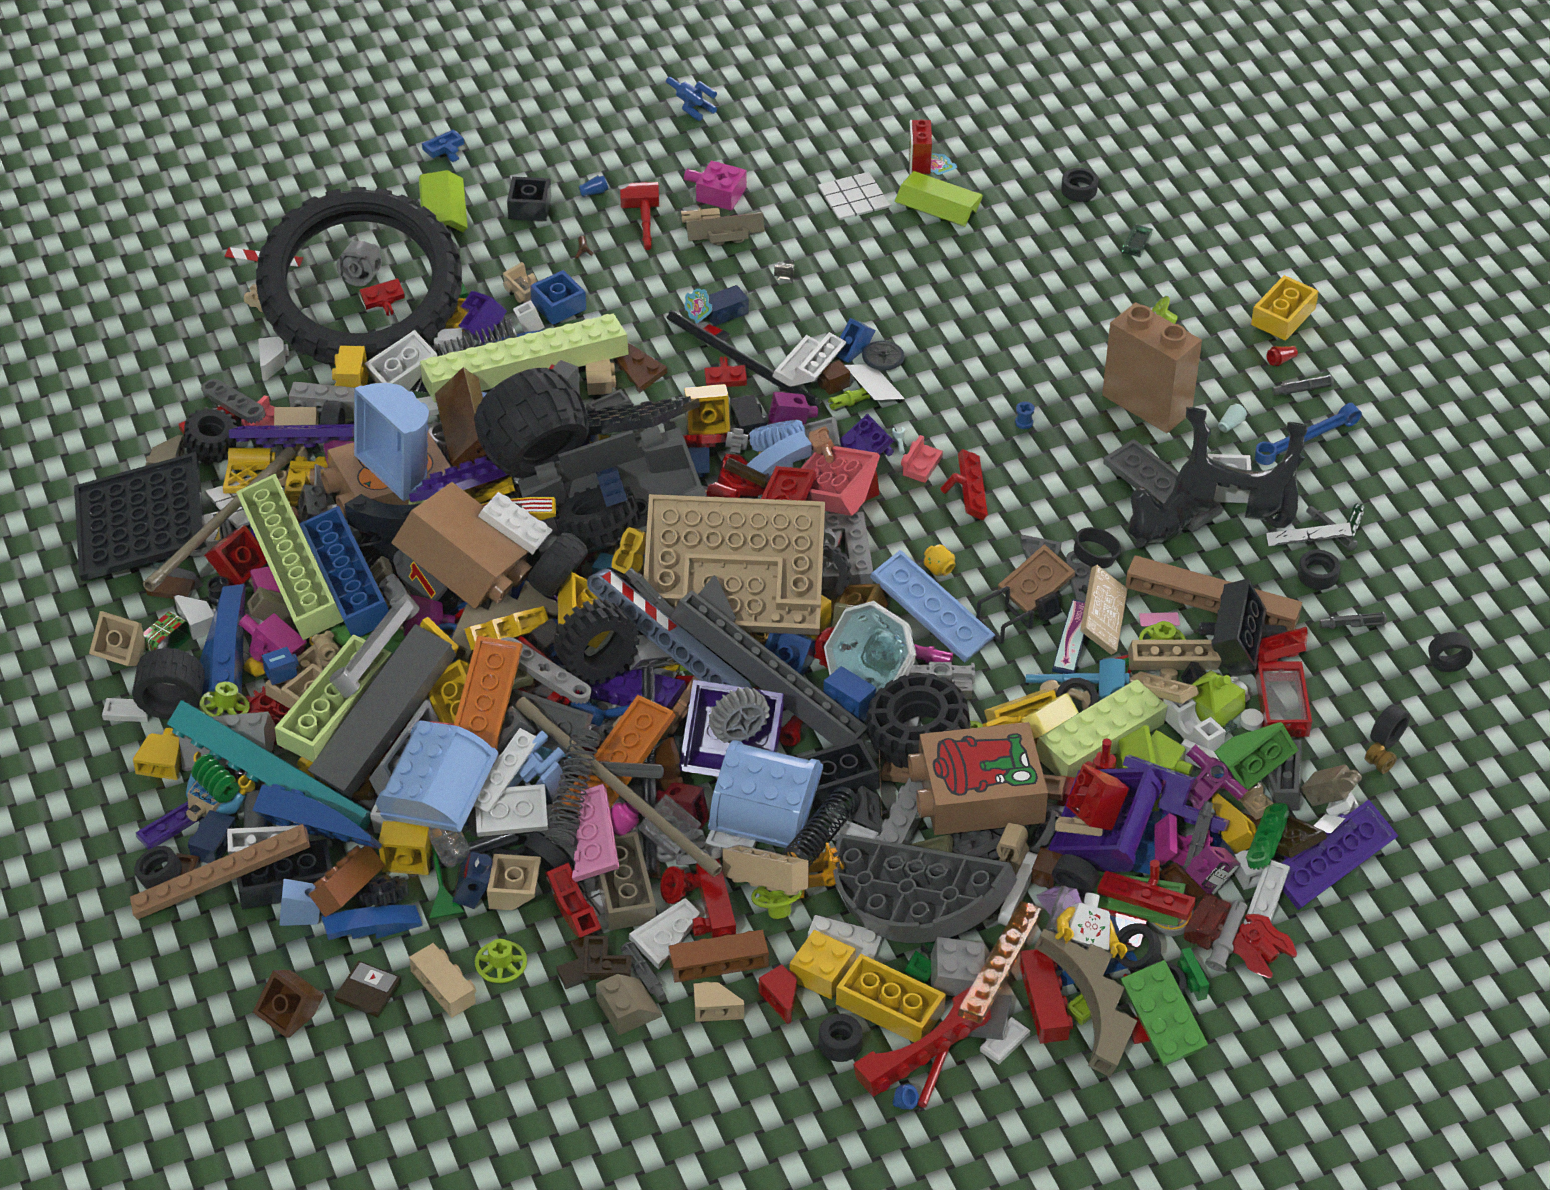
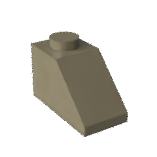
M177 435L153 447L150 456L146 457V465L183 456L185 452L183 436Z

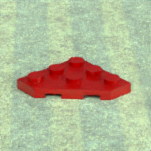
M726 453L722 459L717 482L733 489H738L740 495L745 497L756 496L761 498L766 488L763 487L761 489V486L724 468L728 458H732L745 465L748 462L741 455Z

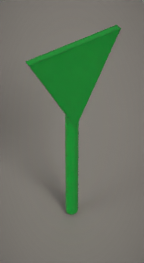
M433 843L431 844L439 889L429 919L464 913L459 904L452 902L453 897L443 886L436 845Z

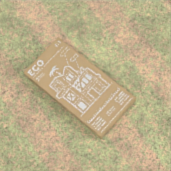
M1095 565L1091 568L1080 631L1112 655L1117 652L1128 588L1101 567Z

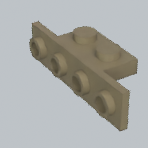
M763 212L686 221L688 241L708 239L713 245L725 244V241L740 243L744 239H749L750 233L765 232Z

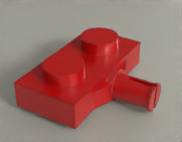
M398 278L360 289V295L366 310L374 307H383L387 316H390L389 312L391 315L394 313L391 304L405 298Z
M723 356L719 358L720 367L704 368L706 386L723 384L726 387L747 386L745 365L728 366V358L725 356L724 362Z

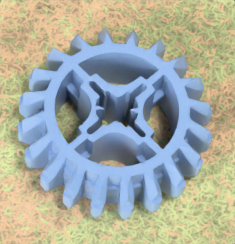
M787 420L761 426L749 433L750 444L753 450L762 452L790 435L800 431L805 434V428L800 420Z

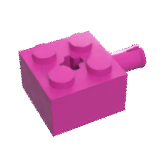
M711 160L702 173L687 168L684 173V180L696 183V201L732 211L747 188V170Z
M275 613L260 625L249 614H246L238 624L252 635L249 653L257 661L263 663L262 655L284 647H288L290 653L295 654L296 657L300 656L304 651L307 641L303 640L296 631Z

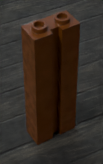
M463 367L435 393L450 462L453 466H457V468H460L459 464L469 461L475 463L474 459L487 456L479 443L475 430L476 423L474 422L476 409L483 399L479 379Z

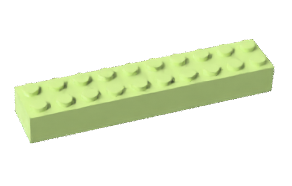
M614 313L605 314L601 317L585 319L573 324H565L564 326L548 328L544 331L528 333L516 338H507L503 341L487 343L475 348L471 347L438 357H430L420 361L422 382L433 402L436 403L435 393L463 367L478 377L481 391L494 388L497 384L516 373L532 368L549 369L551 364L556 365L560 360L580 367L588 363L628 355L627 333Z
M276 474L237 491L239 500L302 639L305 640L343 622L341 613Z

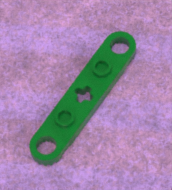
M1274 803L1265 808L1246 856L1250 869L1253 868L1255 870L1257 868L1259 870L1260 867L1263 869L1264 866L1270 865L1289 816L1287 804Z

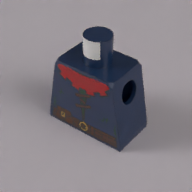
M470 852L458 868L452 902L475 909L489 884L493 863L491 857L476 852ZM469 884H471V886H474L472 890L468 888Z

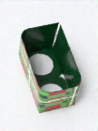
M168 611L143 632L146 644L144 652L147 653L155 649L164 648L178 649L191 636L189 623Z

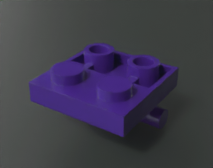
M868 413L840 438L841 446L845 448L875 452L879 455L884 452L887 456H891L894 453V450L890 447L894 442L893 439Z

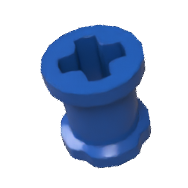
M1020 402L1017 404L1016 412L1018 416L1015 419V423L1018 428L1029 429L1033 426L1032 414L1035 411L1033 404L1030 402Z

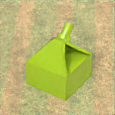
M1210 670L1191 684L1197 687L1199 693L1191 699L1196 703L1195 712L1201 722L1211 717L1223 727L1245 710V690L1231 682V678L1228 675L1222 676Z

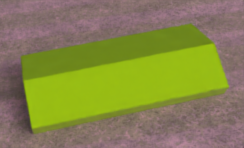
M448 170L421 174L419 176L421 207L425 206L436 215V219L444 223L445 226L449 225L464 233L468 225L463 178Z
M913 171L901 184L894 202L966 227L971 212H977L983 195Z
M1144 725L1118 740L1115 754L1118 769L1128 768L1123 765L1127 755L1156 764L1149 725ZM1161 793L1159 798L1155 801L1152 811H1159L1158 804L1161 798Z

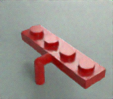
M962 449L958 453L960 474L953 473L940 487V490L946 494L956 482L962 484L966 514L984 520L988 516L980 456Z
M1158 860L1150 862V878L1147 883L1105 871L1097 887V894L1185 921L1188 920L1195 906V897L1157 886L1160 875V863Z

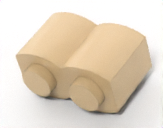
M610 359L586 364L588 395L612 393V388L616 387L614 363H610Z
M1008 823L997 845V853L1000 857L999 861L1010 863L1015 876H1017L1027 852H1030L1029 846L1026 843L1028 832L1022 825Z

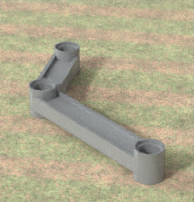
M395 574L388 575L379 584L380 589L387 597L392 608L349 663L334 672L329 679L344 698L351 696L358 690L360 684L357 681L401 624L415 616L420 609L407 588Z

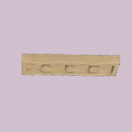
M1141 671L1130 677V683L1138 679L1157 697L1180 704L1199 694L1196 686Z

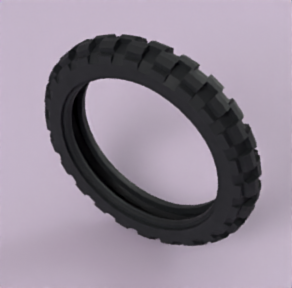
M351 187L350 191L342 192L339 188L325 192V196L319 198L314 196L302 202L301 207L291 209L281 218L280 224L272 228L266 237L265 245L261 247L256 269V287L261 309L266 320L270 322L273 330L282 340H286L291 345V348L300 354L312 356L315 361L327 365L335 363V354L339 353L340 346H365L366 360L369 361L414 330L429 345V341L433 337H438V333L446 327L447 321L452 318L457 308L462 288V265L456 243L453 242L451 233L444 223L439 222L433 212L425 206L417 205L415 200L405 195L397 196L392 194L390 190L380 188L371 191L366 190V187ZM349 222L384 224L403 232L423 250L432 270L430 287L416 310L393 326L368 333L335 331L308 318L295 305L287 288L288 271L293 258L300 248L318 233L339 224Z

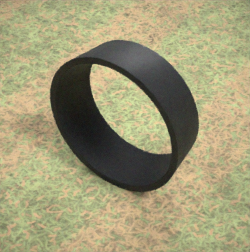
M1087 527L1079 530L1076 535L1074 553L1080 561L1088 566L1094 567L1098 565L1101 568H1108L1113 565L1121 552L1119 541L1105 530ZM1085 541L1098 543L1104 546L1111 553L1112 557L1096 556L1085 550L1080 543Z
M531 832L523 845V848L530 856L541 857L540 865L548 871L566 863L572 865L569 858L557 846L537 832Z

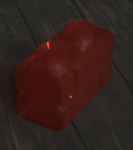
M1209 893L1205 894L1186 924L1183 938L1203 949L1210 950L1213 941L1219 938L1231 909V904Z

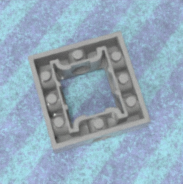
M856 512L853 516L839 513L825 514L824 529L829 528L832 532L842 531L838 546L845 540V554L848 555L847 561L851 564L850 572H852L849 585L873 584V580L870 578L873 567L864 512ZM831 562L828 568L822 567L821 589H829L839 579V571L834 562Z

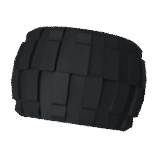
M548 368L527 369L503 380L484 396L474 415L477 437L488 458L498 469L514 478H528L537 475L535 466L550 461H560L558 454L581 447L589 433L588 414L577 390L564 376L558 374L554 369Z

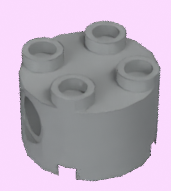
M351 241L337 259L336 267L339 275H343L346 278L345 281L351 285H367L382 265L379 247L376 244H370L365 241Z

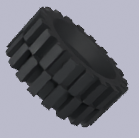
M593 599L592 605L588 601L583 602V608L579 609L576 606L572 609L574 613L571 616L566 614L563 617L566 622L564 624L559 623L557 629L560 634L554 635V640L557 643L553 645L554 650L557 652V657L573 676L583 682L587 681L589 684H595V680L601 684L605 683L606 677L610 680L615 678V673L618 671L622 674L626 670L623 666L626 663L630 665L633 662L631 655L637 654L638 649L635 645H639L640 639L637 637L639 633L635 625L615 603L605 599L602 603L599 599ZM605 631H614L610 641L602 650L592 656L584 657L585 648L592 638Z

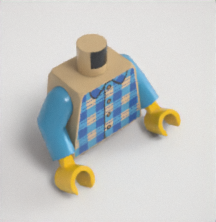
M199 751L194 754V762L201 757ZM190 774L186 790L189 809L186 811V814L192 821H197L201 816L205 818L209 810L225 815L235 814L245 800L246 792H251L255 789V783L252 780L249 781L246 775L241 776L238 780L240 787L237 794L230 801L219 803Z

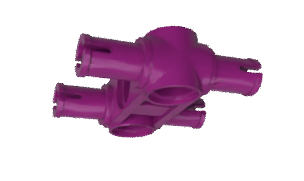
M1195 744L1186 754L1202 768V772L1193 782L1187 799L1194 808L1202 810L1204 801H1208L1219 788L1222 789L1224 787L1238 801L1247 793L1248 790L1233 778L1232 773L1224 763L1220 762L1216 757L1210 758L1198 745ZM1213 767L1222 768L1224 772L1223 777L1219 779L1212 777L1211 769ZM1163 780V782L1161 783V785H1162L1161 794H1162V792H1163V789H1164V786H1165V783H1166L1165 780Z

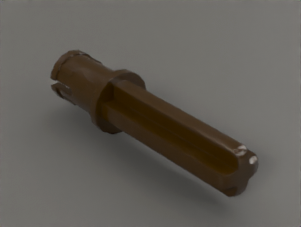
M728 458L724 466L726 470L761 486V489L763 487L766 488L771 478L768 473H761L732 458Z

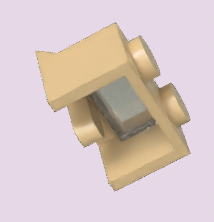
M521 262L503 273V286L507 292L512 291L519 303H526L531 300L530 285L536 283L537 280L533 273L527 276L525 265Z

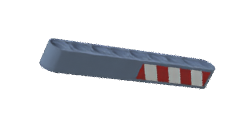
M602 569L588 578L587 586L594 595L602 601L605 599L615 603L632 621L637 630L700 681L752 689L750 683L614 572L609 569Z

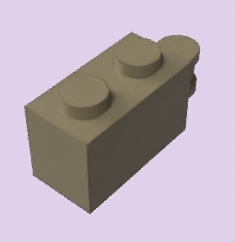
M1345 764L1314 772L1300 789L1312 806L1345 799L1361 781L1362 776L1358 771L1350 770Z

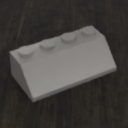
M429 700L423 702L369 778L377 795L385 789L411 737L410 732L413 725L417 721L439 722Z
M269 712L212 717L272 753L276 738V725ZM185 736L184 739L179 737L183 771H192L195 763L193 757L196 752L199 751L201 756L210 752L206 747L200 749L191 744L192 739L188 736ZM223 757L221 761L216 759L224 768H229L227 765L228 760Z

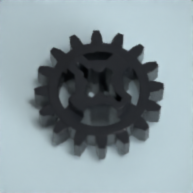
M381 875L376 879L370 880L357 892L358 902L361 906L366 905V907L375 905V907L387 906L397 903L399 900H403L404 896H408V883L404 877L399 879V876L391 878L389 875Z

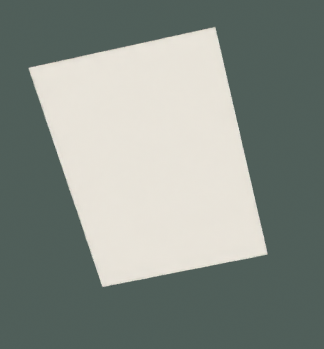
M867 364L845 365L874 400L905 399L879 370L871 368Z

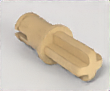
M698 208V210L681 211L682 223L720 217L719 208Z

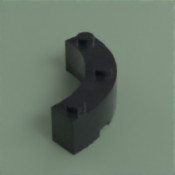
M360 494L344 505L348 525L364 533L374 532L379 533V537L394 539L411 510L421 503L411 505L387 504Z

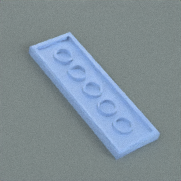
M901 550L871 573L870 578L880 584L883 590L964 663L994 639L995 634Z

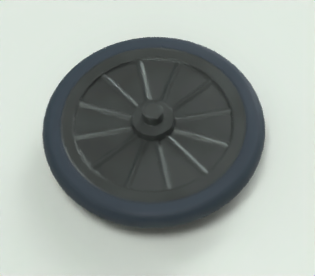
M890 341L872 342L862 351L863 361L869 367L877 370L895 369L903 363L905 358L902 348Z

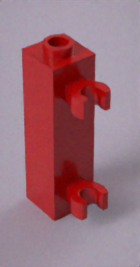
M696 863V874L684 873L687 876L686 885L688 886L685 888V892L699 887L706 918L697 917L692 919L694 936H701L706 932H710L711 938L736 934V923L722 870L716 877H712Z

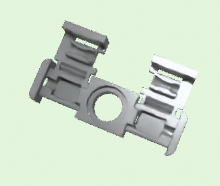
M929 662V665H913L908 674L910 676L914 675L913 673L924 675L929 673L935 674L939 678L944 677L951 681V684L954 683L958 686L966 699H972V684L975 683V664L972 662L969 666L952 665L951 662ZM942 671L945 674H936L935 672Z

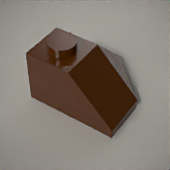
M670 737L655 748L654 751L656 755L654 756L656 757L655 764H661L664 768L663 776L654 779L656 780V784H654L656 785V789H654L656 792L658 790L665 792L671 783L674 782L683 784L682 777H680L679 754L674 738Z

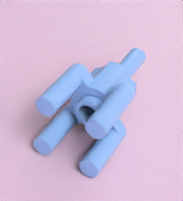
M541 731L532 742L536 744L531 754L507 787H515L521 780L528 784L536 775L541 777L555 761L558 763L565 753L558 747L543 760L536 751L548 740V736Z

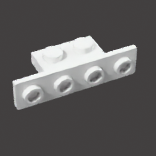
M519 728L502 754L497 757L473 805L474 807L485 813L491 811L531 754L536 744L532 742L536 736Z

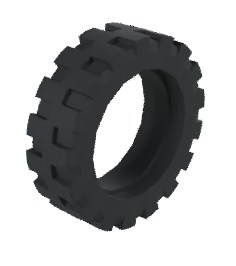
M826 543L823 544V556L831 559L836 564L839 571V579L833 587L821 589V595L829 600H835L849 585L852 572H850L851 564L847 561V555L840 552L841 549L839 547H833L832 544Z

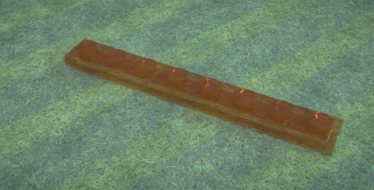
M1020 901L959 1007L958 1016L980 1024L982 1023L1018 959L1020 951L1023 950L1037 925L1043 908Z

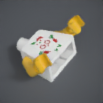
M1086 893L1084 903H1077L1067 907L1057 917L1058 933L1055 935L1057 940L1062 937L1065 939V944L1070 941L1078 944L1085 950L1088 949L1090 944L1101 947L1105 951L1110 949V953L1113 954L1111 958H1115L1118 953L1120 958L1123 959L1127 953L1125 944L1119 942L1110 919L1109 911L1098 908L1099 895Z

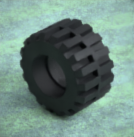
M205 407L203 410H195V414L191 413L184 425V448H186V452L188 454L196 452L199 461L203 463L204 461H208V463L216 461L219 463L222 462V459H228L229 448H236V438H229V430L237 427L235 419H232V415L225 414L226 411L222 409L219 411L214 407L213 409ZM205 434H214L217 436L209 437L205 436Z

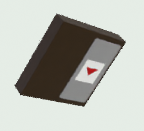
M358 960L336 993L335 1001L378 1018L400 985L401 977Z

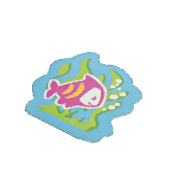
M932 153L931 172L940 175L957 168L956 164L951 163L950 158L945 154Z
M695 289L692 294L687 293L685 296V310L688 311L689 318L695 320V323H699L712 311V304H709V296L705 289Z

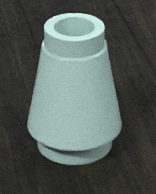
M1240 404L1229 406L1218 423V428L1222 432L1227 433L1245 421L1247 416L1245 408Z

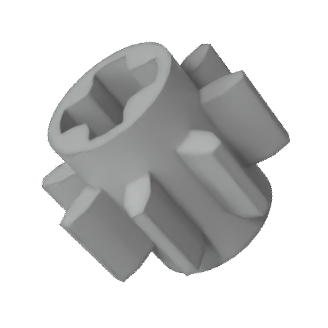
M734 428L733 432L728 431L725 447H730V452L740 454V449L746 450L748 435L743 434L744 429Z

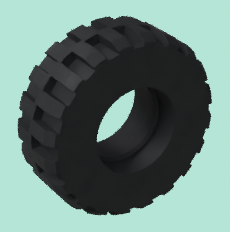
M913 673L914 675H903L894 681H889L884 688H880L876 692L875 698H872L868 706L867 723L870 741L876 753L879 754L880 751L882 759L888 763L892 762L896 767L908 768V754L919 753L920 734L971 729L967 699L961 692V689L954 683L951 684V681L944 677L939 678L935 674ZM919 716L935 719L923 726L913 727L903 724L905 721Z

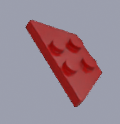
M727 434L683 435L688 448L716 447V443L726 442Z
M1307 627L1262 638L1257 661H1278V658L1285 656L1295 657L1299 655V652L1306 651L1308 641Z

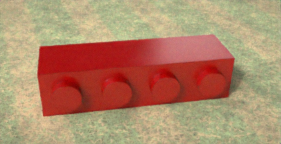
M1037 949L1020 951L1019 967L1039 1043L1068 1040L1069 1031L1073 1030V1021L1071 1015L1066 1013L1068 1008L1065 995L1062 996L1061 977L1056 976L1055 972L1057 971V963Z

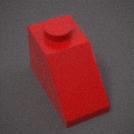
M781 964L759 977V993L778 1015L789 1024L792 1020L795 1004L797 978L791 970L788 971Z

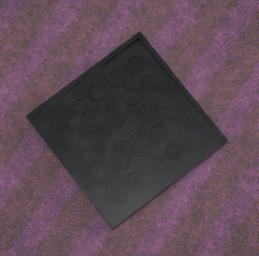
M683 396L673 401L672 398H667L656 403L645 401L635 406L634 403H629L618 408L608 406L601 410H596V408L586 409L589 423V433L587 436L655 427L700 407L699 398L691 399V396Z
M196 452L74 485L78 568L81 581L172 557L205 526L199 459ZM206 540L195 550L207 547Z

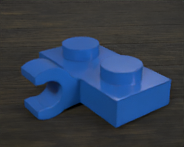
M453 129L422 143V150L431 158L446 153L449 160L454 162L459 160L455 153L458 152L457 147L464 145V138Z

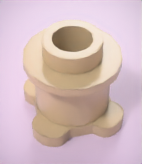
M326 631L321 635L315 634L312 637V642L315 644L313 649L318 657L324 661L333 659L339 652L338 645L333 641L334 634L332 631Z

